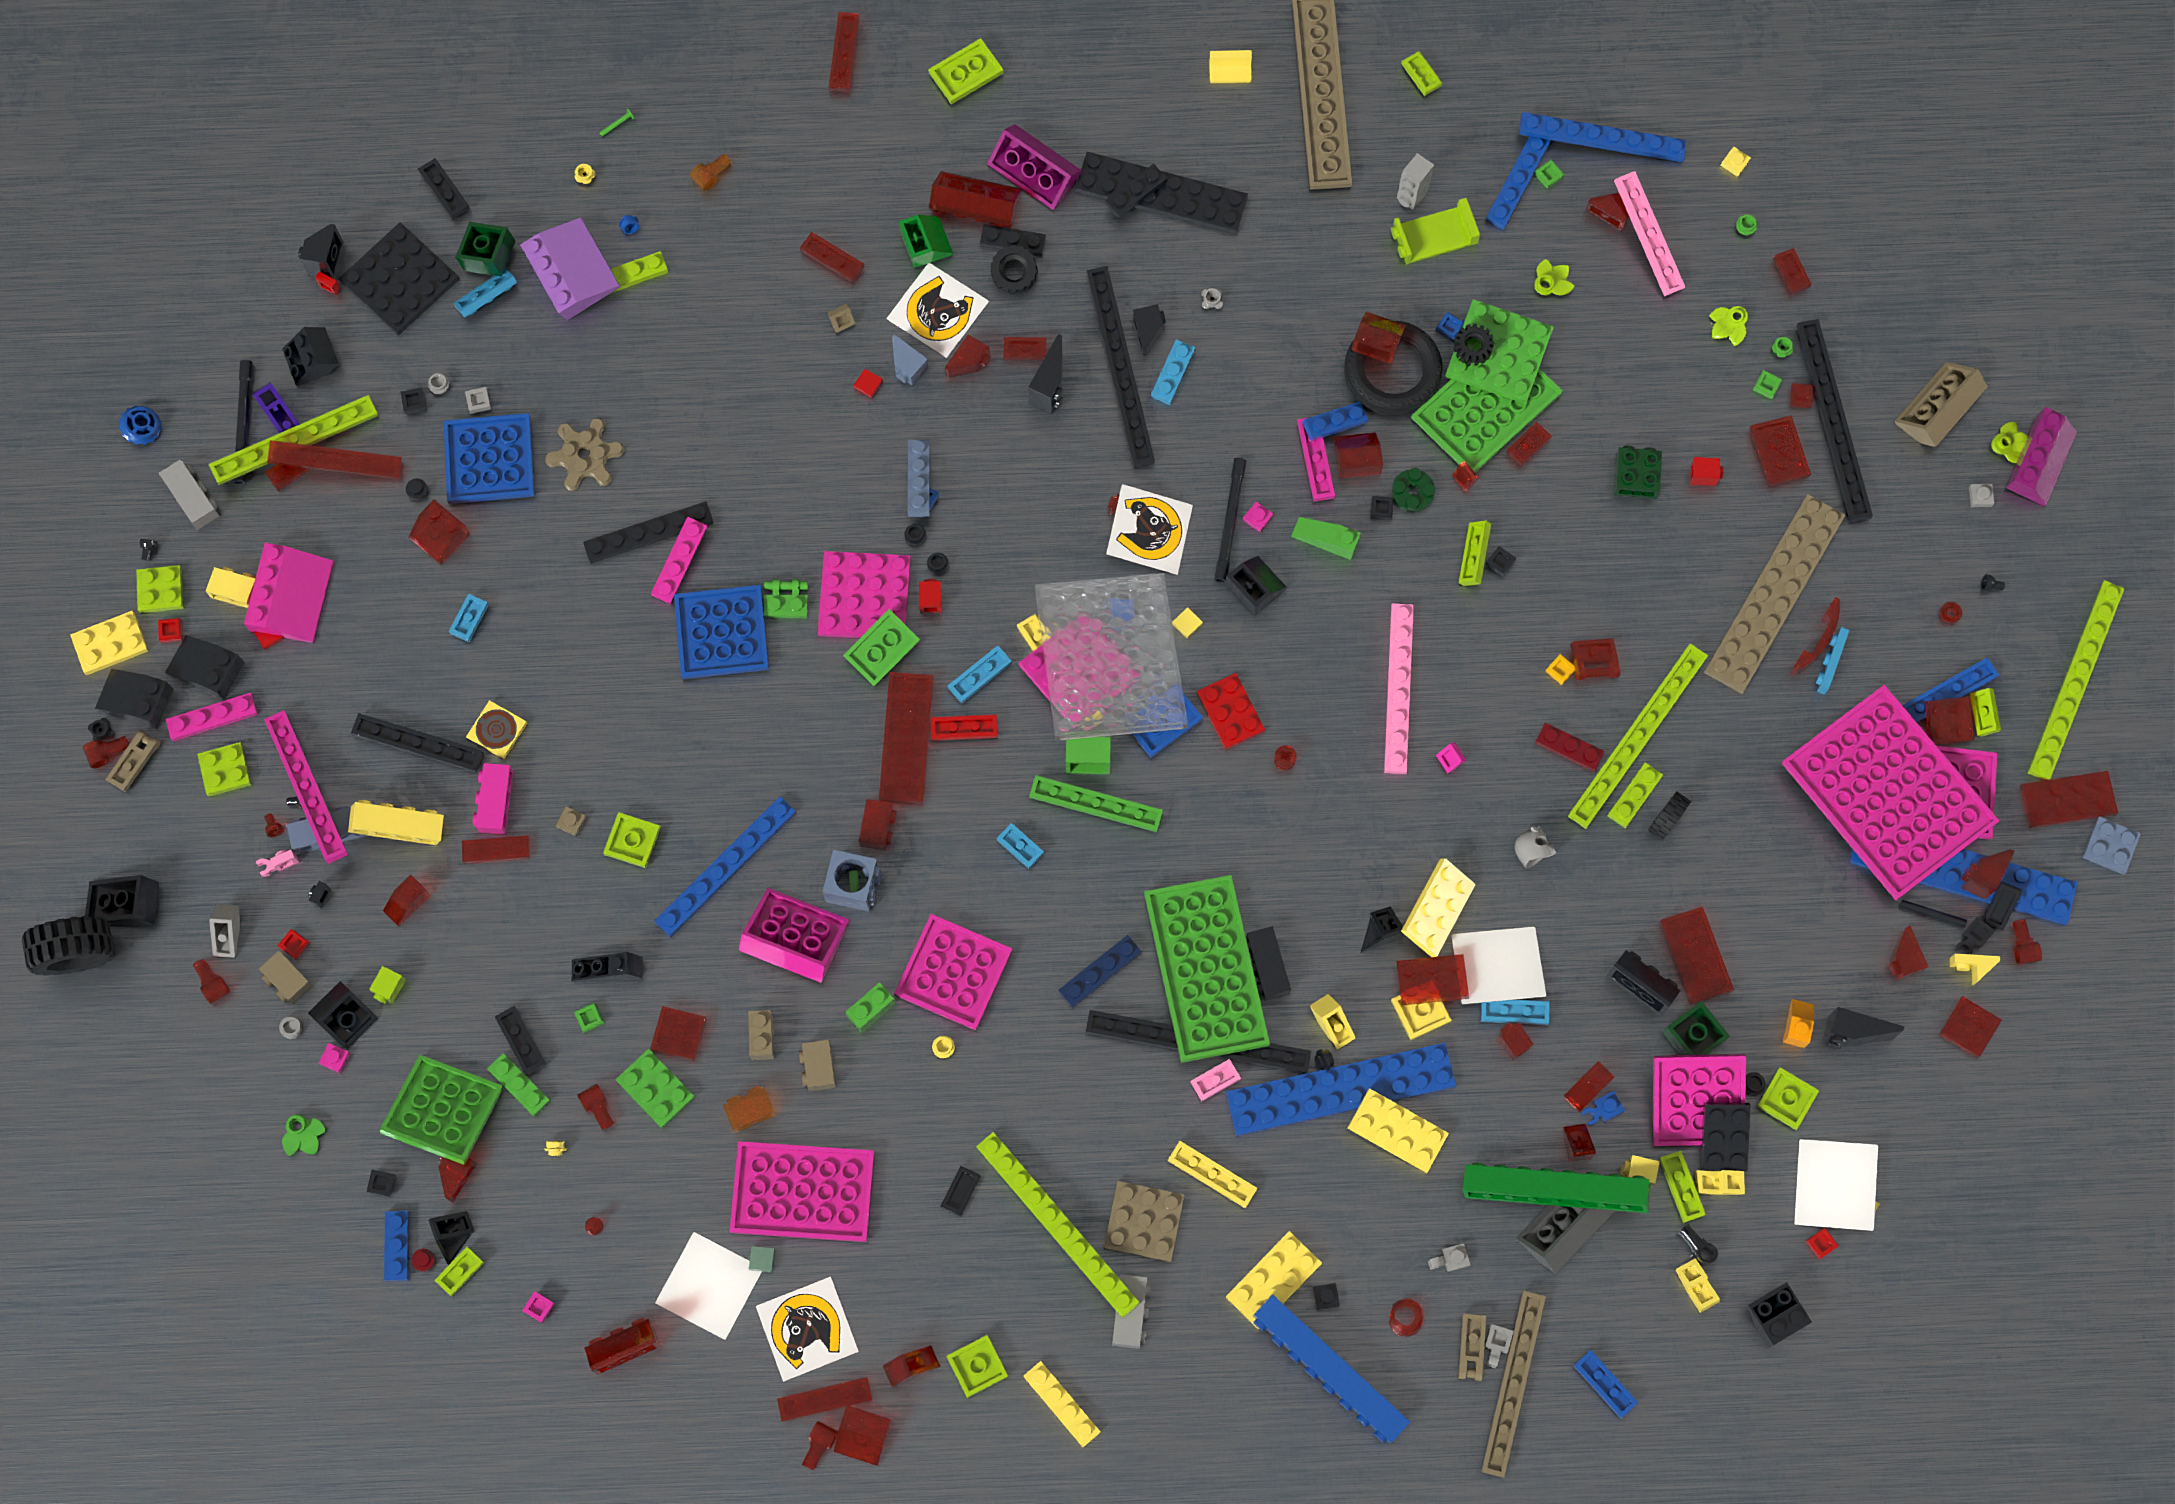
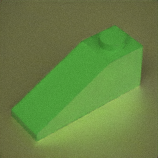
M1299 517L1291 537L1352 560L1361 533L1342 525Z

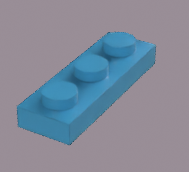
M505 269L502 277L493 276L453 304L465 318L475 313L484 304L492 302L502 292L510 290L517 281Z
M1175 340L1153 388L1151 398L1171 405L1195 352L1194 346Z
M1841 627L1837 633L1833 632L1829 642L1832 648L1830 653L1826 652L1822 664L1826 666L1823 672H1819L1816 679V684H1819L1816 692L1825 695L1830 688L1849 630Z
M997 645L947 687L958 701L963 704L1010 666L1012 661Z
M1503 1000L1482 1002L1481 1022L1548 1025L1549 1001Z

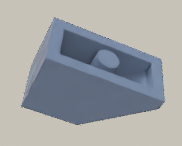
M894 334L892 343L896 376L902 382H908L913 385L928 368V359Z

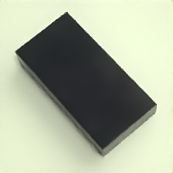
M2000 881L1982 921L1995 928L2004 930L2022 893V889Z
M960 1166L940 1207L961 1217L981 1175Z

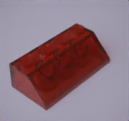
M940 171L932 184L929 209H933L941 214L947 212L955 214L959 218L970 217L975 218L978 222L988 221L1000 227L1011 226L1015 219L1022 189Z

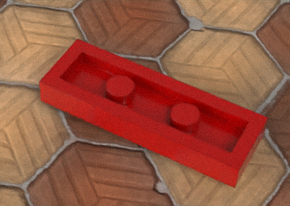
M997 714L931 717L932 741L998 738Z

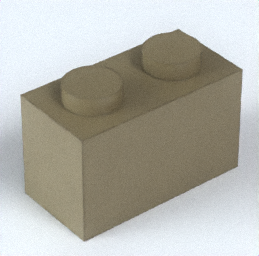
M280 951L276 952L259 968L263 973L261 976L263 981L269 987L273 984L278 989L276 994L284 1003L289 1000L294 1004L313 987Z
M748 1011L749 1056L751 1060L774 1059L772 1011Z
M829 1039L802 1043L803 1050H799L800 1064H805V1072L801 1073L803 1086L807 1085L809 1091L836 1088Z

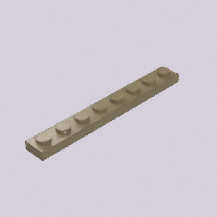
M1528 1291L1522 1292L1481 1469L1482 1473L1505 1478L1546 1296Z

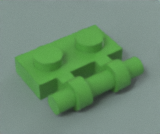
M780 579L764 581V590H773V595H764V618H808V596L799 595L800 590H808V581H800L799 579H792V581H780ZM780 590H792V595H780Z

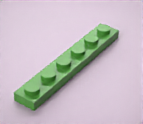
M1035 775L1029 798L1153 832L1158 831L1163 813L1162 809Z

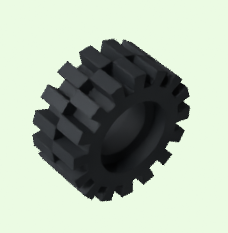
M1468 324L1465 329L1462 327L1460 332L1457 333L1454 352H1457V358L1461 357L1462 363L1467 361L1469 366H1471V363H1474V366H1478L1479 362L1483 364L1486 359L1490 358L1494 341L1493 335H1489L1490 330L1488 328L1483 330V325L1478 328L1477 324H1473V327H1470V324ZM1471 338L1478 339L1482 343V348L1476 352L1470 351L1466 347V341Z

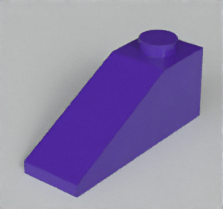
M271 382L251 393L279 433L300 425Z

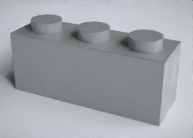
M1418 153L1402 171L1397 194L1400 204L1413 210L1428 193L1434 168L1433 163Z
M180 459L159 472V475L197 530L219 517L215 510L219 507L212 497H206L204 493L207 489L201 480L196 482L193 477L196 473L190 464L185 465Z
M1120 1274L1119 1279L1141 1304L1124 1319L1116 1311L1112 1346L1140 1349V1343L1145 1344L1146 1330L1142 1329L1143 1320L1148 1319L1149 1307L1144 1306L1145 1297L1150 1298L1151 1284L1147 1283V1277Z

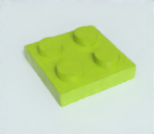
M180 565L136 570L139 613L184 609L182 567Z
M241 742L197 754L208 797L252 785Z
M618 812L603 854L646 868L661 826Z
M1779 1067L1756 1107L1797 1130L1819 1090Z
M988 1335L946 1356L967 1398L1008 1377Z

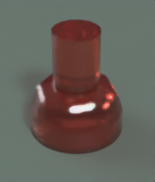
M270 813L264 816L267 823L265 827L267 837L274 838L281 835L284 831L283 826L278 821H275L273 814Z
M597 1217L589 1218L585 1223L586 1232L592 1236L599 1235L603 1230V1222Z

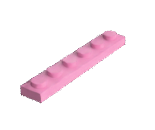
M1634 171L1615 179L1616 187L1664 297L1684 289V282L1636 172Z

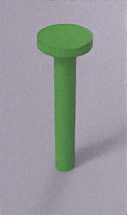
M627 108L626 111L628 113L600 131L599 134L604 136L628 118H635Z

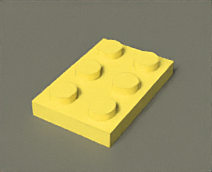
M133 611L70 634L86 676L148 652Z

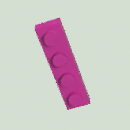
M1307 418L1297 419L1313 502L1334 499L1335 493L1324 440L1320 438L1310 441L1302 423Z
M687 517L651 592V596L671 605L674 594L677 593L706 532L707 525Z
M247 693L168 718L166 723L170 738L174 742L256 716L258 713L253 695Z

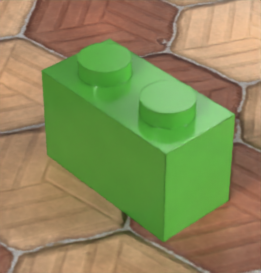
M879 982L846 1011V1015L857 1029L863 1033L896 1003L891 994Z

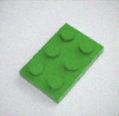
M888 609L843 656L873 686H876L921 639Z
M649 1048L615 1079L662 1129L695 1099V1096Z

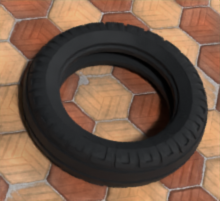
M1394 320L1373 324L1360 332L1350 344L1344 363L1346 382L1355 398L1370 410L1386 415H1402L1419 409L1436 393L1443 371L1442 358L1433 339L1425 331L1413 324ZM1387 342H1397L1412 348L1420 357L1423 365V376L1420 382L1411 390L1399 394H1390L1375 388L1367 379L1363 366L1365 357L1374 347Z

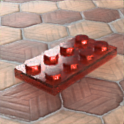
M2108 771L2026 783L2020 786L2030 828L2118 814Z
M1703 906L1660 920L1691 1005L1734 991Z

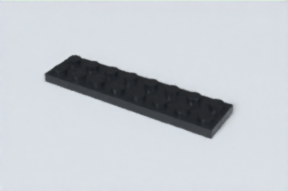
M1086 152L1075 192L1106 200L1148 167ZM1161 171L1167 177V182L1135 206L1138 209L1237 234L1248 199V193Z

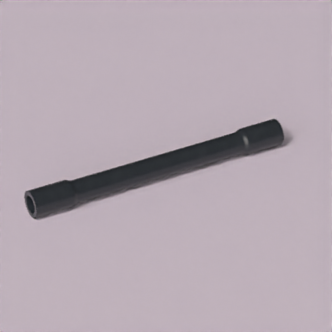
M241 360L239 367L240 384L235 452L247 446L250 384L253 370V362L250 360ZM246 474L232 479V483L237 485L245 484Z
M1234 458L1232 481L1219 559L1214 581L1219 583H1226V576L1229 572V559L1247 462L1243 458Z

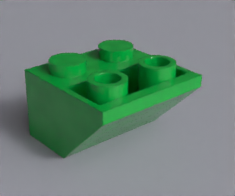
M915 215L898 221L899 231L913 268L953 255L939 216Z

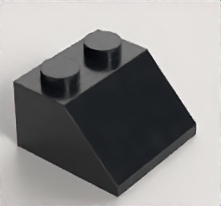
M329 224L306 238L303 247L299 248L298 258L309 276L315 277L318 272H321L334 279L344 243L335 224Z
M341 981L308 1012L345 1050L378 1018Z

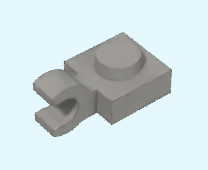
M1464 1243L1441 1250L1442 1256L1429 1259L1428 1261L1430 1270L1446 1266L1447 1272L1470 1266Z
M1493 1324L1490 1325L1485 1348L1491 1349L1486 1366L1496 1368L1500 1354L1508 1353L1513 1330Z

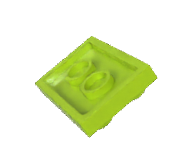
M981 38L928 69L929 74L951 105L1004 73L1003 68Z

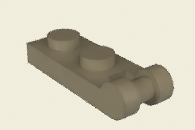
M140 730L105 780L122 791L127 792L153 752L159 748L161 741L155 737L150 738L148 733ZM141 744L147 745L144 750L139 748Z
M1462 1314L1458 1379L1465 1380L1468 1377L1474 1378L1475 1381H1482L1486 1315ZM1467 1361L1475 1362V1369L1467 1368Z

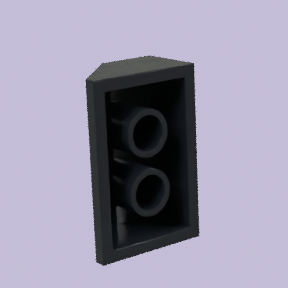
M1625 950L1607 975L1661 1016L1681 991L1673 980L1663 978L1659 975L1658 969L1652 965L1647 966L1641 961V957L1632 951L1628 952Z

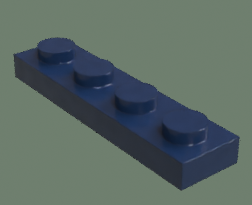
M1127 935L1060 988L1058 992L1073 1009L1142 954V951Z

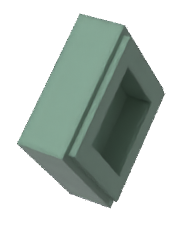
M751 1246L749 1270L772 1273L775 1249Z

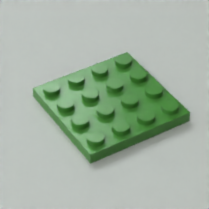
M1473 299L1463 328L1465 329L1468 324H1470V327H1473V324H1477L1478 328L1483 325V330L1488 328L1490 330L1489 335H1493L1494 341L1490 358L1485 360V363L1481 364L1479 362L1478 366H1474V363H1471V366H1469L1467 361L1462 363L1461 357H1456L1457 352H1453L1445 377L1526 404L1554 326ZM1471 338L1466 341V347L1470 351L1476 352L1482 348V343L1478 339Z
M419 1055L380 1128V1133L465 1165L503 1091V1085Z

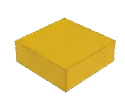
M1560 654L1546 669V672L1563 685L1576 671L1577 667Z

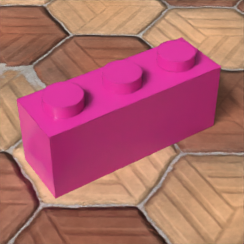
M484 763L483 770L479 771L478 781L481 783L480 791L476 793L478 811L473 815V825L476 826L479 833L506 835L513 769L510 765Z

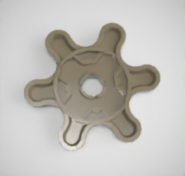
M593 419L589 428L581 433L576 432L570 424H561L558 428V435L563 439L564 445L559 451L549 452L545 457V462L549 467L563 466L567 469L568 475L564 485L569 491L577 490L585 477L595 478L601 486H607L612 482V475L606 469V463L611 458L621 457L625 452V448L620 442L606 443L603 441L602 434L606 426L601 419ZM581 449L590 450V455L587 458L579 457Z

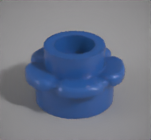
M625 215L619 222L620 230L625 234L635 233L639 229L638 218L632 215Z

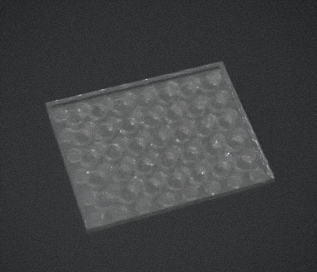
M1164 573L1035 585L1056 741L1188 728Z

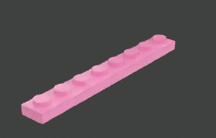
M1392 603L1384 760V773L1391 774L1407 773L1414 606L1410 604Z

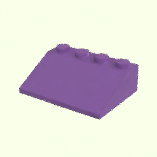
M581 217L540 232L520 244L556 310L566 320L571 319L620 288L618 281Z

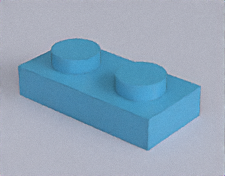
M468 594L449 633L470 642L489 603Z
M1012 823L996 838L1005 849L1028 869L1044 854L1041 848Z

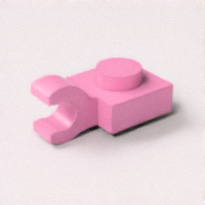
M292 850L279 851L275 854V857L270 858L271 860L261 858L256 861L258 867L264 864L267 865V868L260 872L262 877L269 876L276 870L279 872L299 863L296 854Z

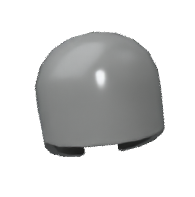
M1532 826L1531 830L1522 833L1515 841V854L1526 869L1533 867L1543 858L1557 854L1552 844L1547 841L1546 834L1540 826Z

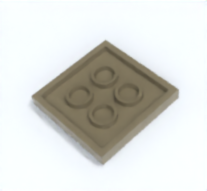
M1117 1181L1104 1249L1171 1263L1184 1194Z

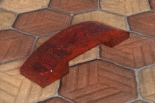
M1835 597L1821 620L1828 627L1811 654L1804 650L1791 670L1790 675L1795 676L1812 665L1830 642L1839 620V598Z

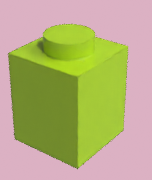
M382 966L369 990L374 994L373 998L384 1004L386 1001L394 1003L406 979L402 975Z

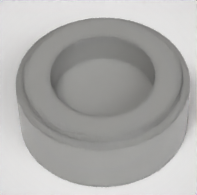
M287 1016L280 1022L279 1030L285 1038L296 1039L303 1032V1024L297 1017Z

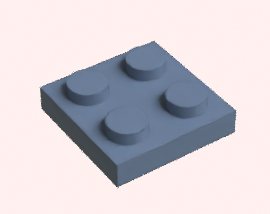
M2099 816L2095 821L2082 858L2124 875L2128 870L2141 833Z

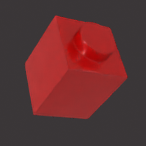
M1694 457L1691 463V485L1716 486L1719 480L1723 478L1724 467L1720 466V458Z
M925 579L924 582H919L920 613H942L941 581Z

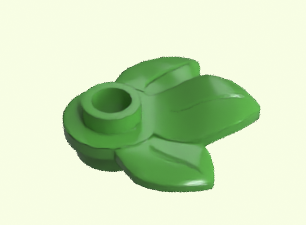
M300 1114L292 1115L286 1122L287 1132L282 1139L283 1148L288 1156H292L299 1149L307 1154L314 1155L319 1148L317 1136L323 1134L326 1129L322 1122L317 1119H307ZM297 1122H301L299 1130L294 1129V1125Z

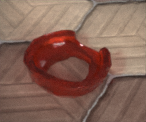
M1402 1299L1395 1302L1390 1313L1389 1325L1391 1329L1400 1336L1416 1334L1424 1323L1423 1308L1412 1299ZM1402 1308L1412 1309L1415 1313L1414 1322L1410 1325L1400 1324L1395 1319L1396 1310Z

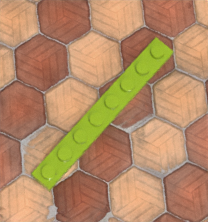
M369 395L214 461L209 464V467L218 485H221L378 416V413Z

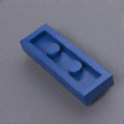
M1357 402L1304 419L1302 423L1310 441H1314L1366 424L1369 420L1361 403Z
M409 1211L385 1212L384 1281H408Z
M1592 1350L1573 1365L1620 1419L1639 1403Z

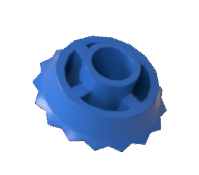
M135 405L132 408H127L119 420V429L122 431V436L126 437L128 442H134L136 445L140 443L146 445L148 442H153L155 438L159 437V432L162 430L158 414L145 406Z

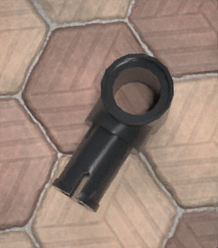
M1689 1224L1678 1232L1690 1246L1694 1259L1696 1258L1701 1266H1708L1717 1259L1718 1250L1716 1246L1707 1243L1704 1238L1701 1239ZM1702 1249H1707L1708 1251H1710V1260H1705L1702 1258Z

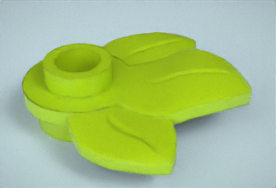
M1545 259L1537 266V278L1534 287L1539 294L1550 295L1553 293L1562 296L1574 289V285L1566 281L1569 273L1568 265L1552 267L1550 262ZM1541 284H1547L1548 288H1543Z
M1734 306L1730 309L1719 307L1709 315L1716 322L1712 328L1713 339H1722L1729 336L1734 346L1739 345L1746 336L1745 324L1748 320L1747 311L1743 307ZM1735 313H1739L1741 315V318L1739 320H1735L1733 318V315Z
M2008 422L2001 426L2000 433L1994 436L1991 443L1992 449L1997 454L2005 455L2008 461L2017 463L2028 435L2018 432L2017 422Z

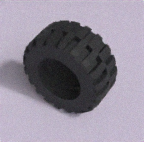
M98 916L70 917L48 921L27 929L22 936L26 968L35 975L70 974L93 969L111 961L115 953L110 924L106 919L99 918Z

